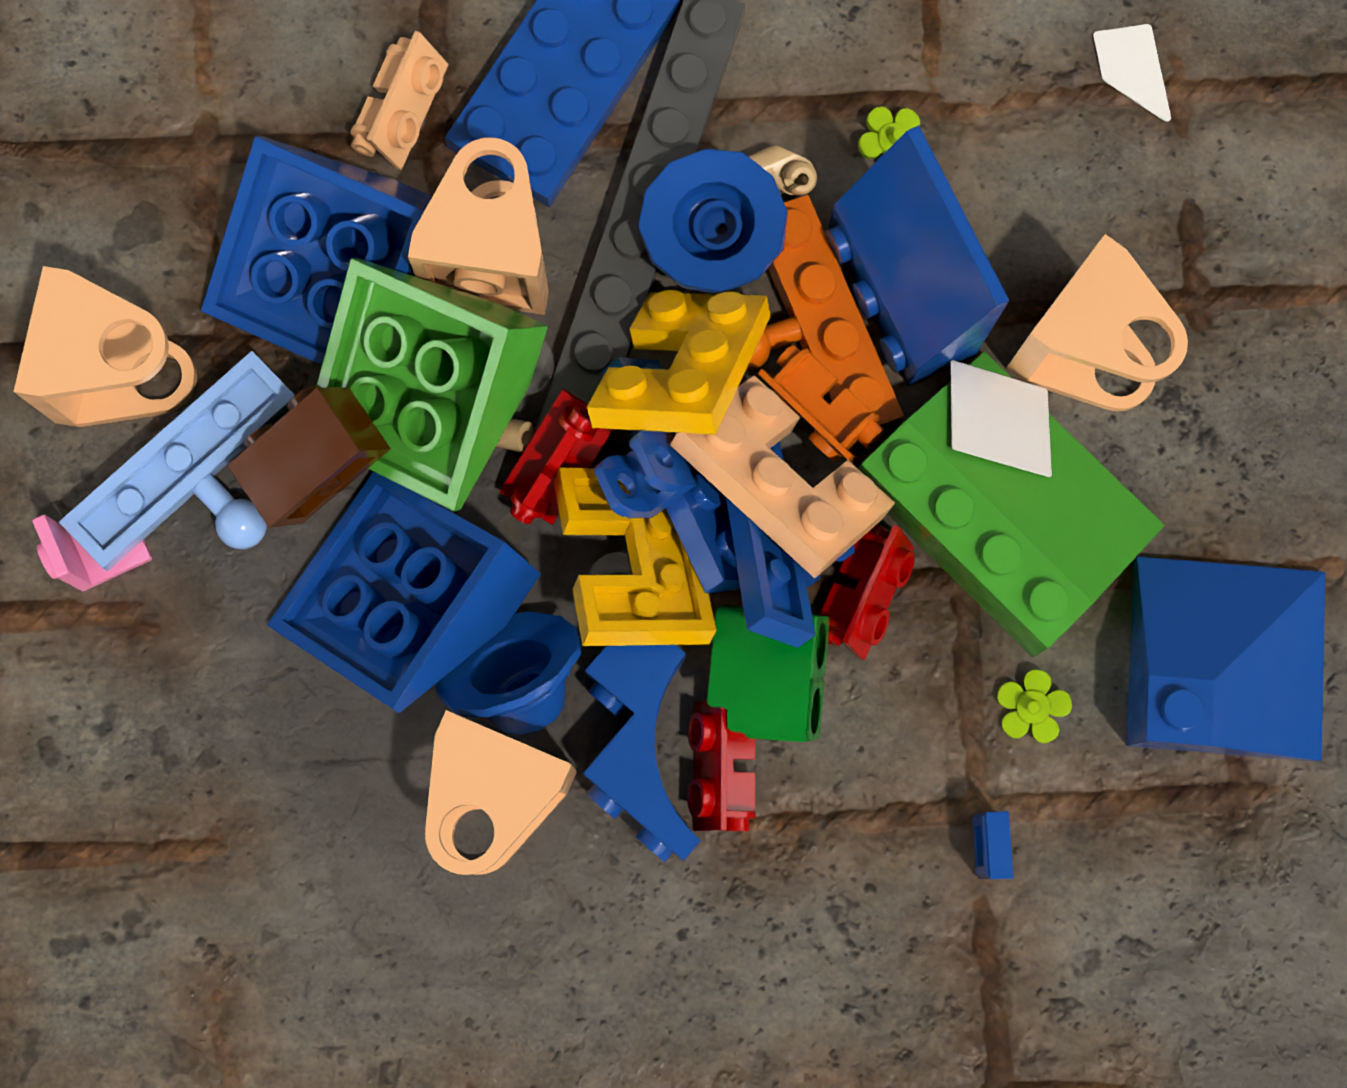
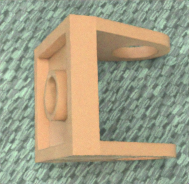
M498 138L474 140L465 145L456 154L412 232L408 259L414 274L418 278L496 302L515 311L545 315L549 291L526 161L521 152L505 140ZM497 155L506 159L512 165L515 179L513 183L504 180L489 181L479 185L470 192L464 183V176L470 163L478 157ZM500 196L498 198L489 199L491 197Z
M1105 234L1030 333L1006 369L1023 382L1046 388L1048 391L1106 410L1126 411L1141 404L1152 392L1156 381L1168 377L1181 365L1186 356L1188 339L1180 319L1128 250ZM1137 320H1151L1161 325L1168 333L1171 341V351L1164 363L1155 366L1151 354L1130 328V323ZM1095 368L1140 382L1139 387L1134 393L1127 396H1114L1107 393L1096 381Z
M43 266L14 393L54 423L75 427L165 415L177 411L190 400L197 384L195 364L185 350L168 340L163 326L153 315L69 270ZM167 356L177 360L181 367L182 378L179 387L172 395L164 399L155 400L147 399L140 395L136 385L152 379L162 369Z
M446 710L434 738L425 826V840L429 853L441 867L456 874L480 875L498 870L509 861L566 797L577 773L576 769L566 761ZM482 809L492 820L494 826L493 842L485 854L477 859L469 860L462 856L455 846L453 837L455 826L458 820L467 812Z

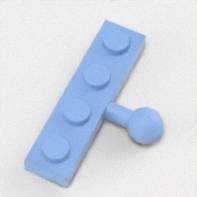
M251 351L63 517L59 523L103 569L109 571L195 494L216 516V532L224 544L234 549H248L257 545L266 533V522L251 500L234 499L214 476L245 449L243 443L249 435L263 426L273 424L289 409L287 407L288 402L295 395Z

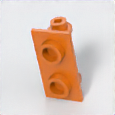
M791 345L777 360V364L782 370L776 376L763 369L758 374L771 386L770 390L775 392L796 414L799 413L816 429L808 438L829 459L837 463L844 456L847 460L859 465L863 460L853 449L859 443L868 449L882 436L884 429L877 424L880 417L875 412H872L846 387L829 404L823 397L838 382V379L807 348L800 351L795 345Z

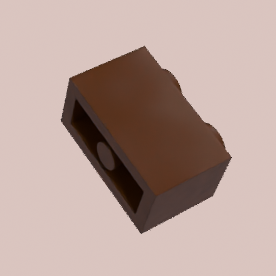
M314 385L302 390L288 402L287 407L290 411L275 424L263 426L249 435L243 443L246 449L228 464V467L269 528L303 524L391 450L350 388Z

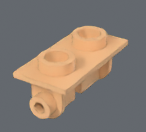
M418 31L414 32L412 39L400 37L396 45H389L385 60L373 84V87L378 92L386 93L385 99L368 96L356 124L353 125L350 131L354 137L351 144L353 149L370 157L374 156L376 150H378L398 170H402L411 148L418 139L422 123L435 94L442 85L443 76L449 65Z

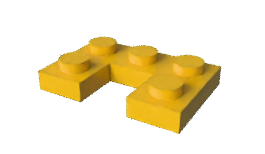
M666 290L659 293L649 292L630 327L634 349L678 351L669 370L642 369L637 366L608 367L587 406L592 428L716 435L771 317L767 296L742 295L737 292H723L719 294H692L676 290Z
M559 467L554 487L563 535H625L633 574L578 575L572 590L582 646L710 644L717 630L709 594L705 593L666 508L653 518H627L620 516L610 508L595 475V468ZM617 480L620 488L629 495L626 486Z

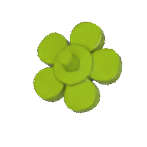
M876 107L866 117V125L871 132L863 134L858 140L860 154L865 159L870 160L880 154L883 155L907 130L920 125V118L913 110L908 108L901 109L893 118L891 112L886 107Z
M1031 670L1026 674L1024 678L1026 692L1015 682H1007L1001 686L997 696L999 703L1005 708L1017 709V711L1005 715L1002 720V728L1010 737H1023L1028 732L1030 724H1032L1033 737L1040 743L1051 742L1058 736L1059 726L1054 719L1049 717V714L1055 717L1068 715L1072 709V701L1069 694L1064 690H1056L1047 696L1045 695L1052 684L1051 677L1045 671Z

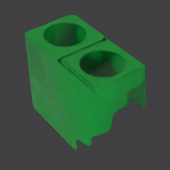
M731 604L718 606L715 614L717 631L713 636L707 703L710 707H723L727 710V727L730 731L744 733L750 739L810 742L820 739L825 684L824 676L826 672L830 625L829 616L812 615L816 635L799 648L747 630L743 606Z

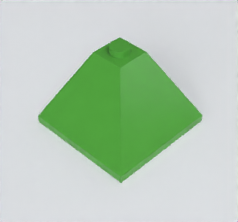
M353 258L350 260L317 385L321 387L350 388L391 448L368 469L452 511L461 510L531 384L548 325L496 302L359 258Z

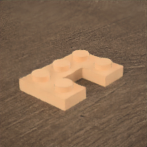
M752 376L738 386L716 435L677 433L670 446L812 577L816 578L887 515L895 502L849 460L812 488L770 449L791 433L801 417L756 376Z

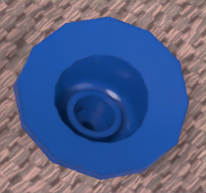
M704 149L670 162L646 189L637 229L652 264L679 286L686 289L719 294L758 280L784 250L788 211L774 177L746 154L735 151ZM721 225L727 226V232L724 235L717 234V229Z
M530 611L515 613L503 630L436 683L437 697L454 714L465 717H487L504 733L522 735L539 731L555 721L565 707L566 677L570 676L572 666L581 655L580 633L574 625L559 615Z

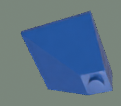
M255 136L201 312L322 365L350 260L359 258L415 276L408 259L412 232L433 196L397 180L263 136Z
M373 472L267 626L394 711L400 713L503 630L541 573L506 542L428 498Z
M1135 557L1133 561L1126 746L1314 762L1322 761L1325 572Z

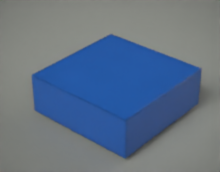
M1009 811L975 814V817H972L976 876H979V879H1014Z

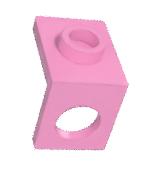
M45 514L32 520L41 543L37 544V552L47 573L51 578H58L82 592L152 560L145 540H142L115 566L106 571L60 523Z

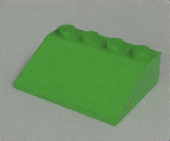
M985 351L970 364V366L1012 378ZM950 381L886 439L860 465L858 470L869 477L878 488L895 502L887 514L1033 658L1047 650L1100 597L1165 525L1050 414L1051 477L953 450L951 441Z

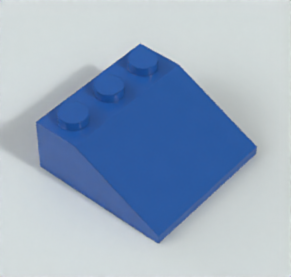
M918 125L907 130L834 204L828 225L829 229L825 231V235L839 264L847 262L857 282L852 285V290L859 309L866 318L874 316L884 336L879 341L880 348L890 369L894 373L901 371L908 386H911L950 368L952 360L963 362L974 357L1005 309L1009 299L920 126Z

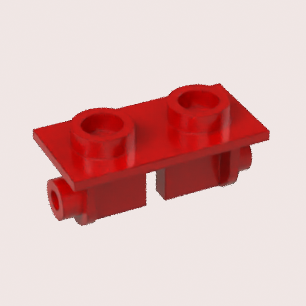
M562 389L499 491V493L511 499L513 503L510 509L511 515L524 524H531L535 518H541L553 525L559 515L554 487L559 467L589 468L613 429L592 428L587 410L588 404L565 389Z
M876 524L854 544L855 552L843 561L839 572L844 576L858 580L857 587L853 590L834 583L820 613L821 616H829L828 644L840 647L843 642L859 659L864 661L871 645L876 646L884 637L890 616L887 609L897 587L902 588L907 583L914 567L915 556L913 550L915 547L899 526L893 525L891 531H889L885 527Z
M707 700L694 702V714L691 716L688 725V742L690 748L694 751V778L691 780L687 792L688 809L693 816V831L723 830L748 832L749 819L756 818L755 773L734 772V760H755V739L747 738L744 733L733 732L728 729L727 710L725 708L710 707Z

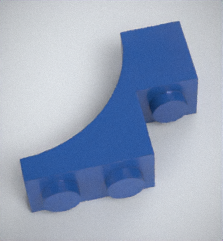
M677 645L606 646L585 670L587 678L594 683L588 694L615 717H618L624 709L632 717L583 773L593 783V786L587 791L586 795L614 819L623 810L643 827L635 837L664 863L673 853L684 861L701 840L679 817L663 787L655 754V729L660 705L666 689L675 673L684 663L686 653Z

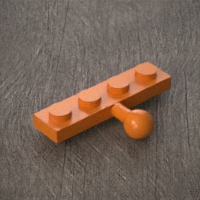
M807 194L784 202L788 211L784 250L768 267V270L789 318L766 326L746 371H752L761 367L767 361L771 350L799 341L802 349L807 348L812 352V355L838 379V382L823 397L829 404L846 387L872 412H875L880 417L877 423L880 427L884 429L899 423L904 414L809 195Z

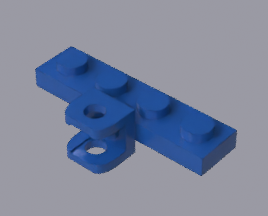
M618 357L602 372L605 374L608 367L637 366L642 369L663 368L658 360ZM630 430L632 438L629 441V445L633 450L625 456L607 457L594 469L610 508L616 514L627 518H653L666 508L705 593L741 590L728 507L725 501L726 496L670 446L677 434L676 432ZM617 480L626 486L629 495L620 488Z
M779 441L770 449L783 460L781 443ZM726 497L747 630L799 648L816 635L807 587L820 579V575L816 578L812 577ZM854 545L835 561H844L855 552Z

